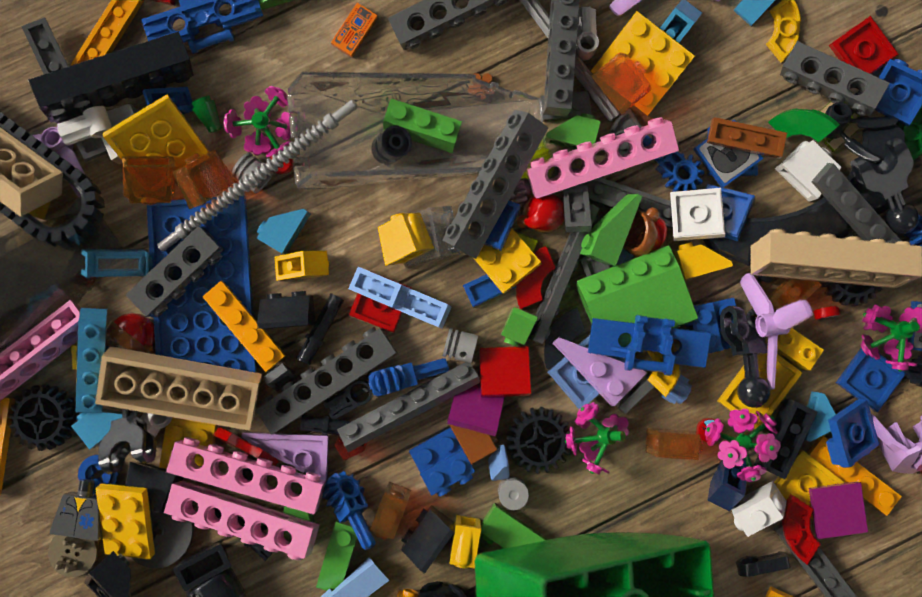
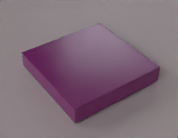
M476 384L454 396L447 424L496 436L504 397H481V385Z
M855 481L809 488L811 508L814 509L812 515L816 538L823 539L868 532L861 482Z

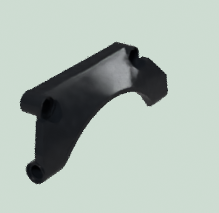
M896 124L883 128H865L862 130V145L881 158L879 162L868 161L872 167L879 165L884 160L886 155L885 143L898 137L905 143V132ZM851 171L847 179L877 214L880 215L888 210L887 200L858 182L854 177L853 171ZM824 197L806 208L785 215L747 218L738 241L724 237L703 239V241L711 250L716 249L720 254L750 266L751 245L771 230L781 229L785 230L788 234L809 232L811 236L833 234L836 235V238L842 239L853 232L854 229ZM758 276L762 281L767 283L774 282L778 278H780Z

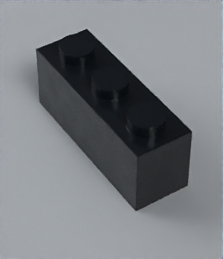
M785 399L775 419L777 423L775 428L778 433L775 434L769 431V433L775 436V440L780 442V450L776 452L777 458L775 460L770 459L768 462H762L758 454L754 465L765 467L768 472L786 480L817 415V411L797 401Z

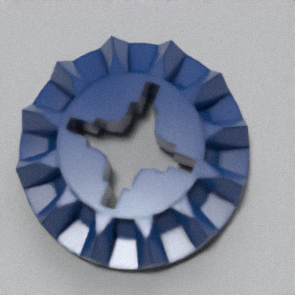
M99 454L86 458L78 470V480L89 479L95 481L93 494H96L95 488L101 483L115 485L119 475L118 472L112 474L104 472L102 475L103 480L100 477L91 479L96 473L95 468L101 470L98 462Z

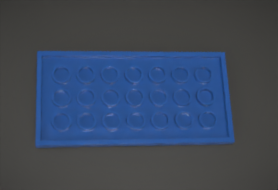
M239 195V200L234 199L233 204L228 203V208L223 207L222 212L217 211V216H212V220H207L206 224L201 223V227L205 228L225 250L221 253L222 258L212 266L209 264L203 270L204 275L194 283L191 281L185 287L186 292L176 300L173 298L167 304L168 309L162 315L153 317L156 355L257 373V361L202 297L220 281H224L254 317L246 196ZM217 197L146 202L149 253L152 258L151 270L184 239L181 238L164 252L159 249L157 244L173 233L176 226L184 223L186 219L190 220L191 215L195 216L196 211L201 212L200 209L202 207L206 208V204H212L211 200H217ZM198 250L194 251L191 255L193 263L198 262L200 259V252ZM180 267L176 268L173 272L175 280L180 279L182 276ZM161 284L155 289L157 297H161L164 293V288Z

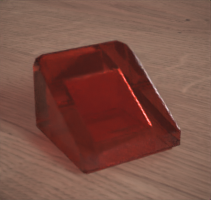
M339 436L335 447L342 459L347 460L365 451L368 442L348 452Z

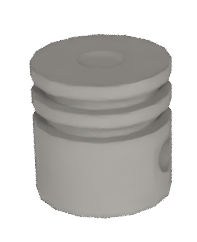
M247 152L237 161L231 174L237 180H245L244 176H250V171L255 172L257 166L261 168L262 161L258 160L252 153ZM266 175V180L261 179V183H255L256 187H250V190L254 193L261 191L272 175Z
M450 328L443 356L449 355L448 358L454 356L456 360L471 363L478 335L463 331L458 333L459 330L454 332Z
M510 476L508 479H502L499 483L498 495L504 507L510 510H518L525 506L529 494L522 479Z

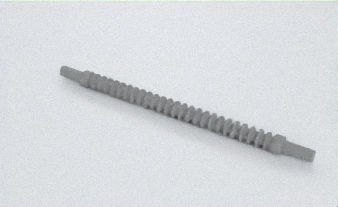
M352 99L333 114L328 113L325 115L323 121H318L317 126L315 124L312 125V130L307 129L306 134L301 133V138L296 137L295 142L290 141L289 147L284 146V151L278 150V155L273 154V159L268 158L267 163L262 162L261 168L257 166L255 172L250 171V176H244L245 180L239 179V184H233L234 188L229 187L228 192H222L223 196L218 195L217 200H211L212 204L207 203L206 208L202 207L200 209L201 212L196 211L195 216H190V220L186 219L184 223L176 226L173 233L157 244L159 249L164 252L181 238L185 239L195 228L201 226V223L206 224L207 220H212V216H217V211L222 212L223 207L228 208V203L233 204L234 199L239 200V195L244 196V191L250 192V187H256L255 183L260 184L261 179H267L266 175L271 176L272 171L277 172L278 166L283 167L284 162L289 163V158L294 159L295 154L300 155L301 149L305 151L307 145L309 147L312 146L311 142H317V137L323 138V133L328 134L329 129L334 130L338 127L339 121L358 108L355 101Z

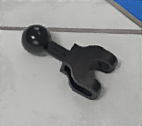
M894 137L885 143L886 155L879 165L872 167L871 163L863 160L860 156L852 160L850 165L858 182L887 200L890 209L886 213L885 222L896 234H908L916 229L920 220L918 210L913 205L905 203L901 193L902 190L909 187L907 177L912 170L914 162L907 145L898 137Z
M727 306L720 314L721 334L730 345L732 356H743L745 378L738 385V398L744 405L758 408L766 404L770 398L768 383L759 377L757 355L767 353L768 336L761 337L756 330L757 314L754 309L749 310L746 316L742 308Z
M123 409L122 418L111 421L109 432L99 444V466L107 474L122 470L125 458L130 452L132 457L142 464L155 460L157 440L147 431V423L137 417V411Z

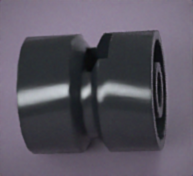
M390 126L373 140L371 146L372 154L379 163L391 165L408 154L411 150L412 139L409 132L403 127Z

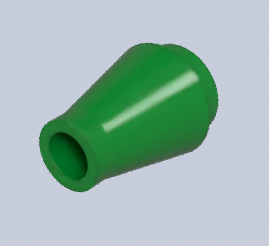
M210 95L192 102L193 112L206 127L209 134L222 129L215 100H212Z

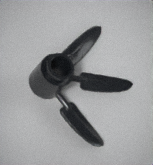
M860 90L856 92L854 95H860ZM836 102L827 108L825 114L832 117L840 125L827 135L826 138L837 139L842 137L846 140L844 143L845 147L867 161L879 162L881 161L880 157L854 138L847 136L844 130L848 123H857L859 128H883L895 125L899 119L894 117H857L854 119L851 118L854 112L847 104Z

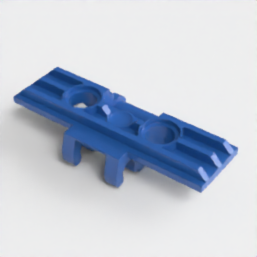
M179 0L180 7L141 20L148 41L178 32L173 29L174 22L178 19L185 20V27L179 33L183 43L188 41L192 53L195 54L198 53L199 49L227 40L230 42L235 41L231 27L263 17V12L259 0ZM223 4L232 6V11L227 16H223L220 10ZM216 23L218 27L223 26L225 31L197 40L194 38L195 35L200 33L199 27Z
M642 315L635 317V323L593 318L588 353L624 357V366L627 371L639 369L664 372V375L671 376L674 364L706 368L711 333L671 328L675 326V320L657 319ZM623 333L631 335V342L627 346H620L618 342L619 336ZM672 339H678L680 347L676 352H671ZM643 350L656 351L663 354L664 360L663 362L634 359L635 353L643 352Z

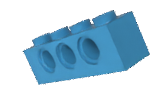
M80 308L78 319L76 412L102 413L103 405L95 404L102 355L106 352L107 309Z

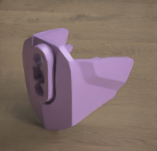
M871 414L879 447L891 470L908 474L921 471L922 416L920 417L921 421L913 426L919 438V442L914 443L904 437L897 422L886 429Z

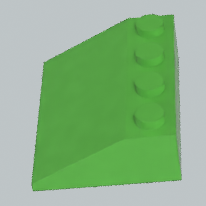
M669 245L577 281V292L591 324L593 318L635 323L637 315L657 319L675 320V326L671 328H678L698 320L681 269ZM629 333L621 334L618 338L619 345H629L631 335Z

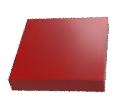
M871 16L829 45L839 60L869 74L874 73L890 59L899 55Z
M357 293L349 316L395 333L403 312Z
M528 346L480 348L481 397L531 396Z

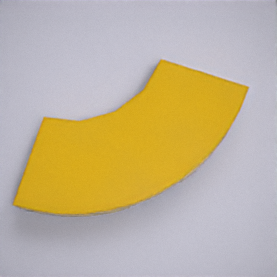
M782 0L769 11L774 19V31L766 45L780 63L789 56L799 39L801 15L795 0Z
M672 344L671 352H676L677 350L674 344ZM646 350L651 356L652 361L663 362V354ZM674 364L671 376L664 375V372L653 371L648 378V381L665 397L671 393L680 376L679 364Z

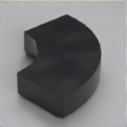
M578 308L563 314L551 327V332L544 344V363L546 369L554 367L565 357L553 344L557 338L572 342L578 334L585 331Z

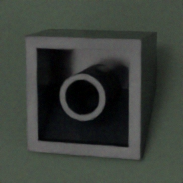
M306 291L291 292L292 297L283 298L282 293L267 294V299L260 300L257 329L315 325L313 296L306 295Z
M432 505L428 510L423 508L415 520L418 524L414 530L409 528L401 539L404 543L401 551L424 574L455 532V522Z
M113 551L88 573L84 583L97 597H129L131 569L128 566L130 563L122 554L119 553L117 555Z

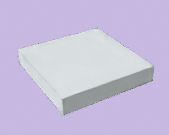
M721 188L670 192L674 241L725 237Z

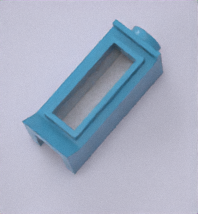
M81 249V254L85 256V269H81V274L86 278L146 276L149 270H151L150 268H152V258L149 256V252L143 249Z

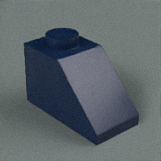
M743 459L744 464L742 466L735 465L733 468L725 467L723 460L720 461L710 482L708 501L730 511L745 496L747 481L737 477V473L747 467L745 459Z

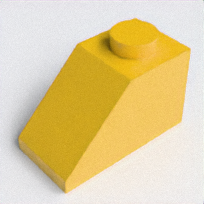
M692 242L678 246L679 251L673 252L684 280L733 266L732 261L702 244L693 246Z
M299 251L274 257L276 281L329 275L327 251Z

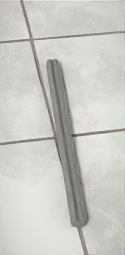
M520 0L548 38L550 16L538 0ZM576 53L574 75L585 90L589 91V95L607 120H614L618 117L620 111Z

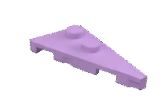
M557 338L553 342L555 347L611 407L615 406L646 375L644 370L632 369L627 371L625 370L624 362L606 355L588 353V348L565 339Z
M242 433L243 439L267 451L280 461L294 466L302 473H316L321 476V480L327 481L329 435Z

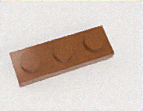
M714 117L711 120L707 143L779 159L783 156L787 133Z

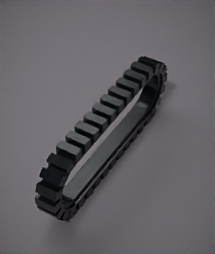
M0 112V127L63 172L62 178L80 192L82 199L81 210L77 217L68 225L60 228L48 227L30 213L20 217L2 202H0V212L29 235L49 246L56 248L58 245L61 248L72 247V241L77 245L85 242L86 238L83 232L86 231L92 236L98 229L91 224L92 221L102 223L104 213L99 210L100 208H105L104 199L100 196L102 192L83 172Z

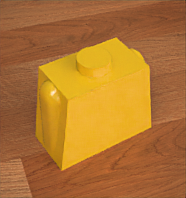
M398 213L391 216L390 221L378 227L385 266L404 264L434 249L421 213Z
M456 515L455 532L450 551L451 565L458 568H475V557L477 556L481 533L479 518Z

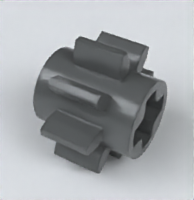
M527 178L520 179L509 201L522 204L528 200L526 196L531 195V186Z

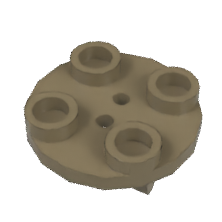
M55 535L49 544L48 557L50 564L56 572L66 577L84 575L93 568L98 559L99 541Z

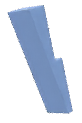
M360 267L357 268L348 288L443 329L452 308L444 302Z
M369 557L333 591L329 588L321 597H368L387 583L389 579Z

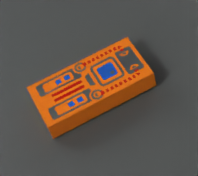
M356 3L331 41V44L348 56L353 57L378 19V16L359 3Z

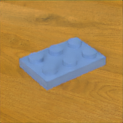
M590 335L579 345L588 348ZM608 356L625 363L624 357ZM566 357L548 371L549 375L578 409L590 403L599 394Z

